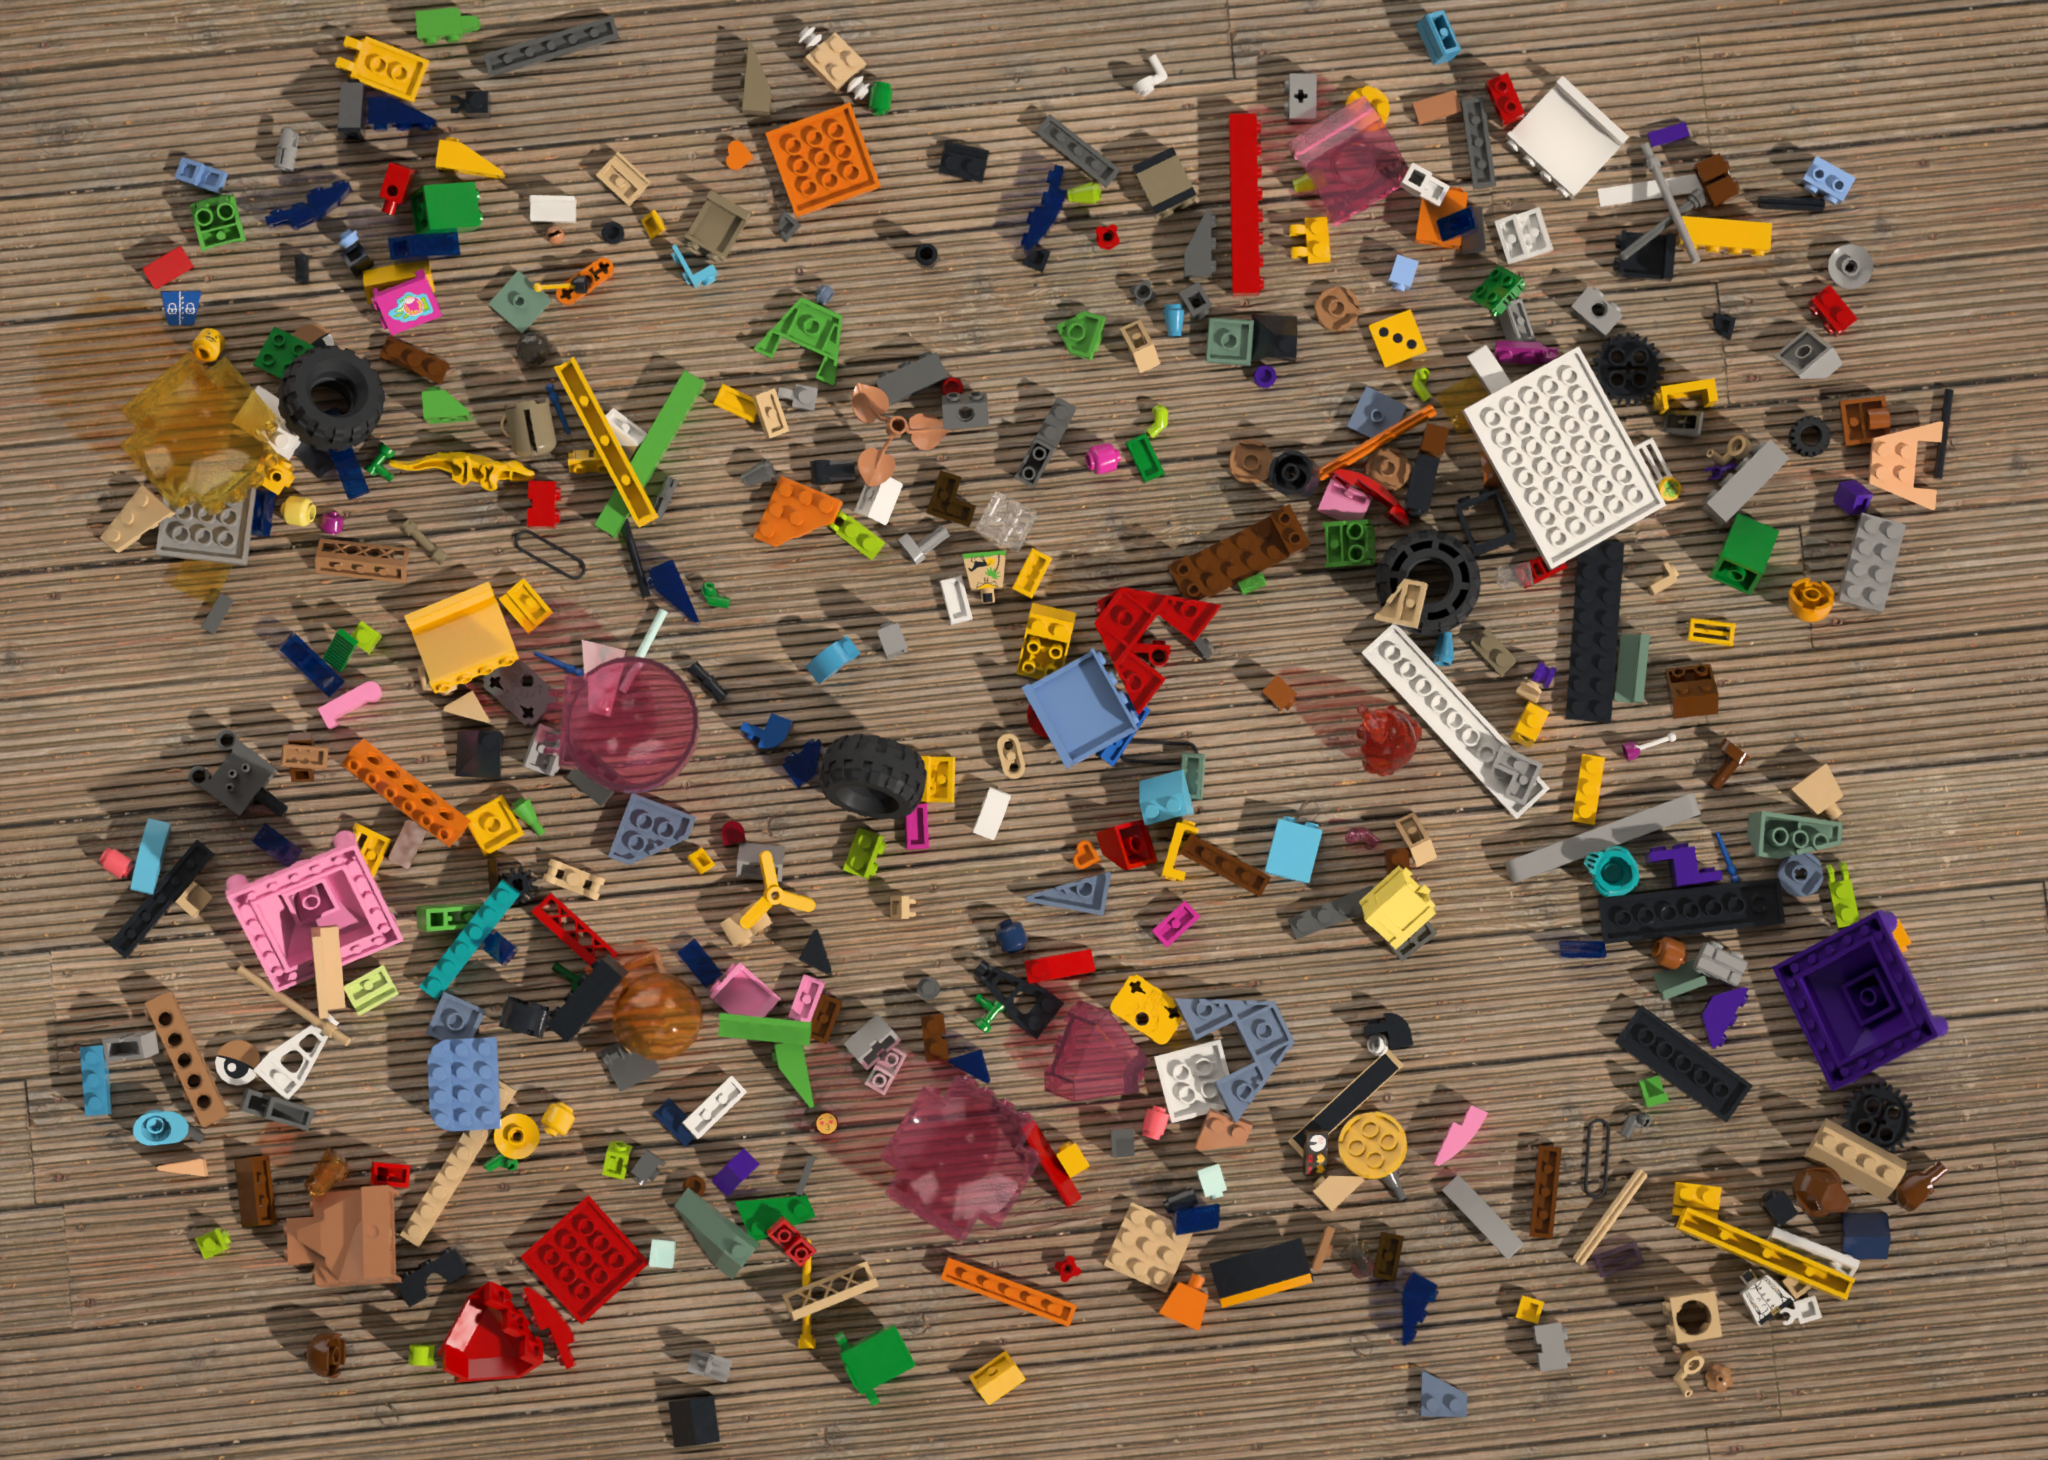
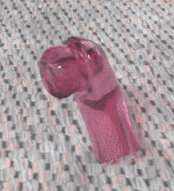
M1365 827L1351 828L1345 835V840L1349 844L1364 840L1372 848L1380 841L1378 837Z

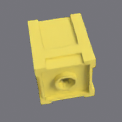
M1400 866L1395 868L1359 901L1363 909L1364 920L1395 949L1402 945L1436 914L1434 909L1436 905L1430 900L1429 892L1431 890L1425 884L1421 887L1410 877L1412 872L1407 868L1402 869Z

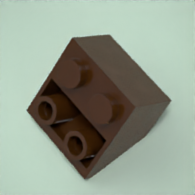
M1711 664L1665 669L1669 705L1673 719L1718 714V690Z

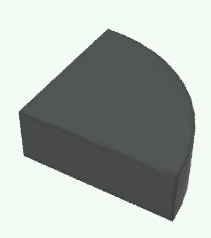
M783 211L779 218L778 227L782 239L787 243L801 227L786 211Z

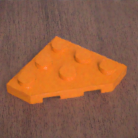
M780 476L753 538L773 547L780 546L788 540L799 538L819 527L834 523L843 502L784 476Z

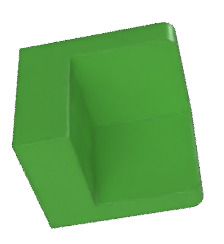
M1659 1076L1637 1081L1645 1108L1669 1101L1667 1092L1664 1093Z

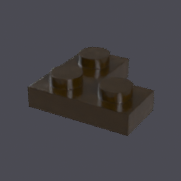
M940 470L926 514L970 528L976 505L955 499L962 477Z

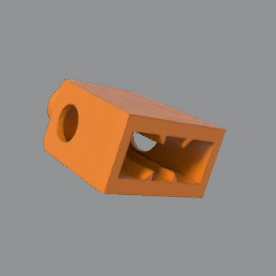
M1192 1273L1188 1285L1178 1282L1158 1313L1199 1331L1208 1299V1294L1200 1291L1205 1278Z

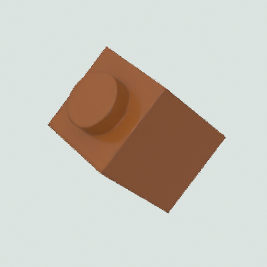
M1278 675L1261 692L1280 712L1284 708L1288 711L1296 702L1294 697L1297 693Z

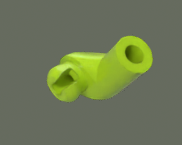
M1424 367L1415 371L1411 384L1422 402L1432 397L1425 387L1430 372Z
M1161 404L1153 407L1154 423L1145 430L1152 439L1168 425V411Z

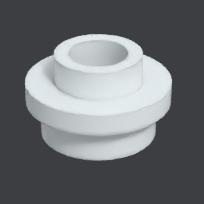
M1376 1033L1369 1037L1367 1048L1373 1055L1382 1056L1388 1049V1039L1384 1034Z

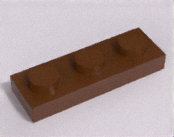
M389 336L379 354V358L442 385L451 365Z

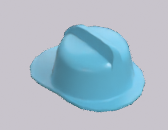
M159 1109L147 1111L136 1120L133 1126L135 1138L147 1146L180 1142L188 1133V1123L181 1114Z

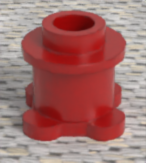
M1110 224L1109 227L1099 226L1096 228V242L1100 248L1110 250L1119 244L1120 240L1116 225ZM1109 235L1111 240L1105 241L1103 237Z

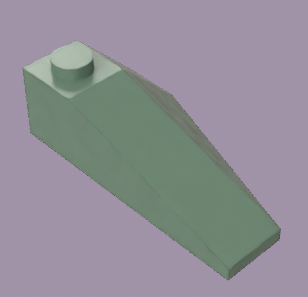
M1759 811L1749 813L1747 836L1756 857L1781 859L1841 845L1843 822Z
M688 1187L674 1206L714 1266L733 1280L760 1243Z

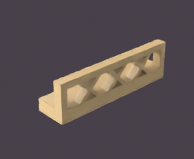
M865 1261L783 1294L782 1298L791 1320L795 1321L879 1287L877 1279L873 1277L868 1262ZM864 1267L868 1280L862 1283L852 1280L855 1271ZM848 1273H851L850 1276H849V1278L843 1276V1275H846V1274H848ZM838 1277L847 1280L844 1290L840 1292L831 1288L834 1279ZM830 1281L828 1287L822 1285L823 1283ZM850 1282L856 1284L855 1286L848 1288ZM820 1286L826 1289L823 1299L816 1300L809 1297L814 1287ZM806 1290H809L807 1295L801 1293ZM829 1291L835 1293L827 1297ZM796 1294L804 1297L805 1300L802 1307L793 1310L789 1297ZM808 1299L813 1301V1303L806 1305Z

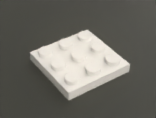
M1221 1040L1154 1057L1171 1123L1205 1115L1208 1113L1209 1108L1218 1111L1226 1109L1213 1083L1229 1075Z

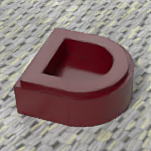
M729 821L724 824L721 830L724 846L746 842L744 828L739 822Z

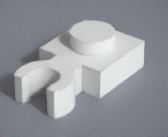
M1815 1295L1793 1301V1309L1785 1307L1779 1312H1787L1789 1314V1319L1783 1321L1782 1325H1789L1796 1318L1799 1324L1822 1318Z

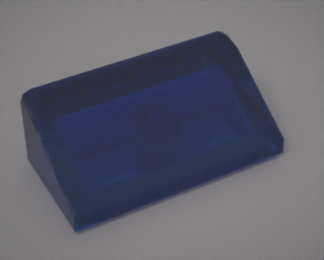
M1559 941L1560 958L1604 959L1607 957L1603 941Z
M1212 1204L1176 1211L1171 1220L1175 1234L1184 1235L1217 1229L1219 1227L1220 1205Z

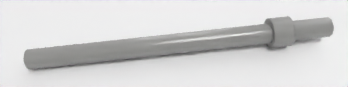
M1644 143L1641 145V149L1647 160L1645 162L1646 166L1656 180L1692 264L1698 263L1700 257L1662 174L1658 157L1654 156L1650 144Z

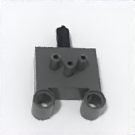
M230 730L219 732L216 737L217 745L219 748L231 753L213 776L206 768L201 766L193 767L188 774L190 783L205 789L241 817L246 814L255 800H258L279 817L284 816L288 806L265 789L278 772V769L243 744L236 733ZM226 735H231L233 743L225 747L222 740ZM199 771H203L206 775L202 783L195 781V775Z

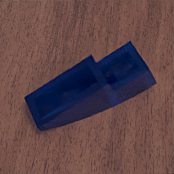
M294 631L278 646L279 650L328 697L345 682Z

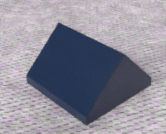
M1841 1213L1842 1254L1850 1255L1854 1259L1888 1258L1891 1234L1887 1213Z

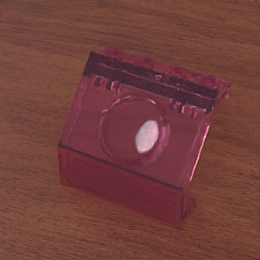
M1365 96L1360 97L1287 142L1292 156L1295 160L1298 159L1323 200L1330 221L1335 227L1347 222L1355 214L1365 211L1375 202L1385 199L1398 188H1402L1400 184L1409 169L1382 119Z

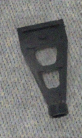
M982 960L972 973L982 980L999 1003L1005 1007V1010L1017 1025L1035 1039L1039 1038L1064 1004V1002L1048 990L1035 984H1028V981L994 968L985 960ZM989 969V975L986 977L982 976ZM1002 978L1015 985V989L1009 997L1003 996L996 988V983ZM1022 991L1036 997L1035 1005L1027 1014L1021 1013L1014 1004V997Z

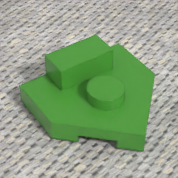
M1082 311L1076 314L1075 317L1056 325L1069 354L1092 361L1094 353L1098 352L1104 334L1103 326L1106 318Z

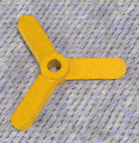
M762 851L759 854V863L765 890L763 896L740 919V926L743 929H750L773 905L781 904L806 912H811L816 907L815 901L812 898L784 891L779 887L772 854L769 851ZM775 891L776 896L772 899L771 894Z

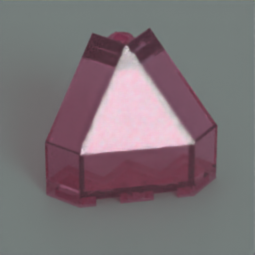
M1079 1000L1067 1012L1064 1021L1068 1024L1064 1034H1059L1052 1051L1056 1053L1052 1066L1047 1065L1044 1072L1045 1091L1073 1102L1139 1092V1082L1143 1079L1144 1068L1150 1061L1109 1011Z

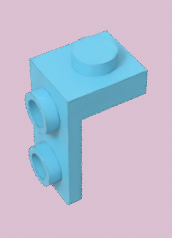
M677 245L672 246L674 252L671 253V256L676 265L681 264L685 271L682 275L688 285L692 283L694 288H697L702 284L707 286L716 281L715 277L718 276V272L713 264L693 275Z

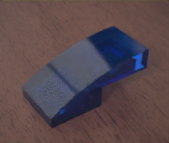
M266 823L263 824L251 840L286 867H290L303 851Z

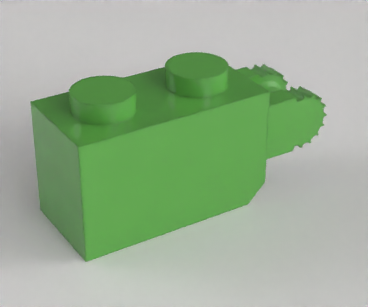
M456 7L415 11L417 38L424 45L437 44L439 40H446L448 43L459 42V38H465L464 33L476 32L481 28V22L475 15L462 16L461 11Z

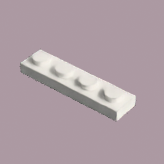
M1774 1227L1767 1238L1768 1242L1850 1277H1853L1859 1267L1860 1261L1852 1256L1839 1253L1827 1246L1814 1243L1807 1238L1791 1234L1785 1229Z

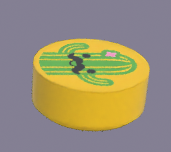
M1674 477L1663 478L1657 487L1662 498L1668 501L1676 499L1682 489L1681 484Z

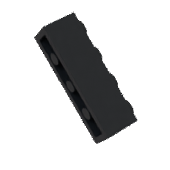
M609 954L603 959L601 957L597 958L591 965L592 972L589 975L585 973L577 982L579 987L576 991L571 990L563 998L565 1004L561 1008L557 1006L549 1015L552 1019L547 1026L566 1043L577 1035L629 973Z

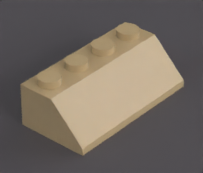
M1825 1118L1803 1156L1821 1167H1831L1841 1178L1883 1201L1895 1190L1906 1172L1907 1162L1827 1118Z

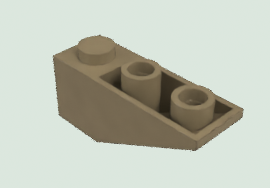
M748 43V49L743 51V63H746V71L741 72V85H744V94H739L738 107H742L743 114L770 116L772 91L752 43Z

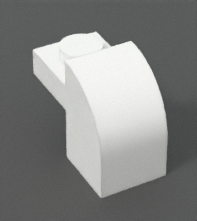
M1415 163L1410 165L1400 184L1415 197L1419 196L1437 207L1440 206L1450 187L1432 177L1433 173Z

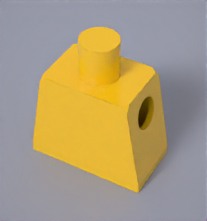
M1528 700L1509 739L1530 749L1550 713L1549 710Z

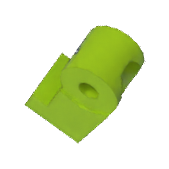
M411 1344L409 1346L408 1365L434 1366L436 1345Z

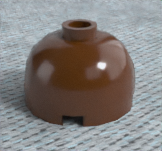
M320 1333L305 1348L304 1357L310 1370L317 1376L337 1378L342 1371H338L339 1366L344 1365L346 1360V1342L344 1339H340L341 1333Z

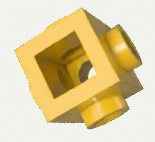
M275 456L272 462L268 460L262 468L261 472L264 475L259 484L279 495L284 486L289 488L295 476L292 473L295 468L292 467V463L286 458L280 457L279 459Z

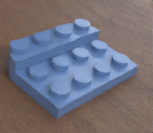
M497 1037L448 1039L434 1045L428 1056L430 1114L435 1124L447 1131L501 1129Z

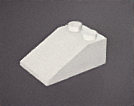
M258 385L233 420V423L289 460L294 454V450L301 443L299 441L300 437L295 433L291 434L285 426L286 421L282 419L278 410L279 398Z

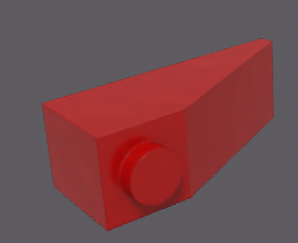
M1091 949L1024 961L1028 984L1095 972Z

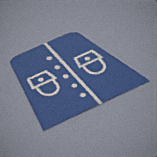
M202 291L161 292L168 324L193 325Z

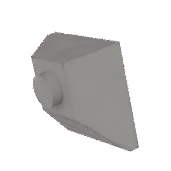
M1806 328L1774 355L1776 360L1800 379H1826L1843 365L1834 347L1810 328Z

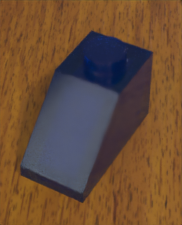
M498 931L495 934L490 933L483 941L485 945L483 950L505 967L520 949Z

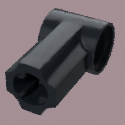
M854 460L810 461L812 485L830 484L833 481L855 480Z

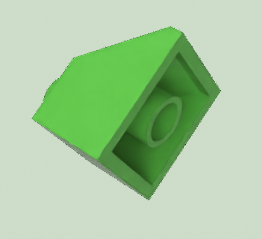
M428 387L427 391H422L423 417L428 424L473 421L470 411L447 391L441 390V387Z

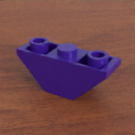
M1741 987L1710 996L1700 1015L1709 1048L1716 1049L1717 1046L1721 1047L1727 1037L1724 1034L1727 1027L1734 1025L1738 1017L1735 1014L1738 1007H1743L1749 997L1746 994L1748 988Z

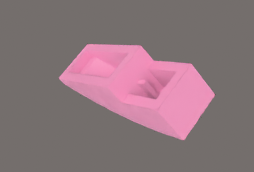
M1469 1105L1461 1125L1454 1122L1451 1123L1433 1164L1439 1166L1463 1149L1481 1127L1488 1113Z

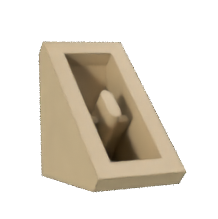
M474 691L467 693L444 707L443 711L445 713L490 724V718Z

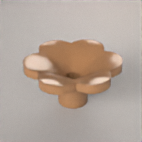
M1715 1364L1711 1370L1705 1373V1379L1708 1381L1707 1387L1710 1390L1724 1393L1727 1387L1733 1384L1731 1370L1728 1367Z

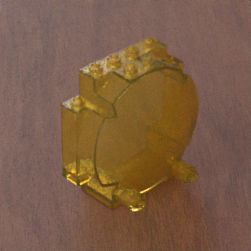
M189 351L120 409L137 429L120 446L175 510L178 508L182 509L188 504L191 505L198 501L210 516L212 514L216 515L226 507L225 503L230 502L232 505L235 502L240 503L247 497L246 493L249 490L261 486L265 481L264 478L267 476L265 471L275 467L279 462L278 459L281 457L269 442L281 421L226 356L208 370Z

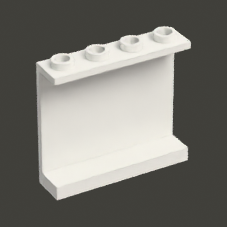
M1562 76L1525 118L1507 134L1505 139L1508 140L1507 145L1513 151H1520L1524 155L1523 159L1531 167L1535 165L1541 171L1540 175L1547 182L1552 181L1557 186L1556 190L1563 197L1566 198L1568 196L1572 199L1627 141L1628 136Z

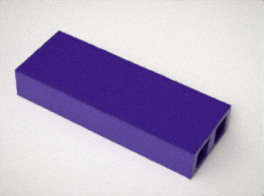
M1686 122L1647 134L1651 148L1690 136Z

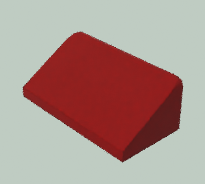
M179 246L143 267L142 270L154 289L157 290L194 268V265L183 247Z

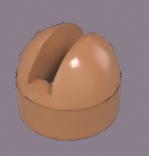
M551 226L547 230L546 238L551 244L557 245L564 240V232L559 226ZM560 231V234L550 238V234Z

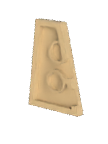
M141 485L100 538L114 551L119 553L140 539L143 533L149 529L159 526V522L167 517H172L176 513L146 486Z

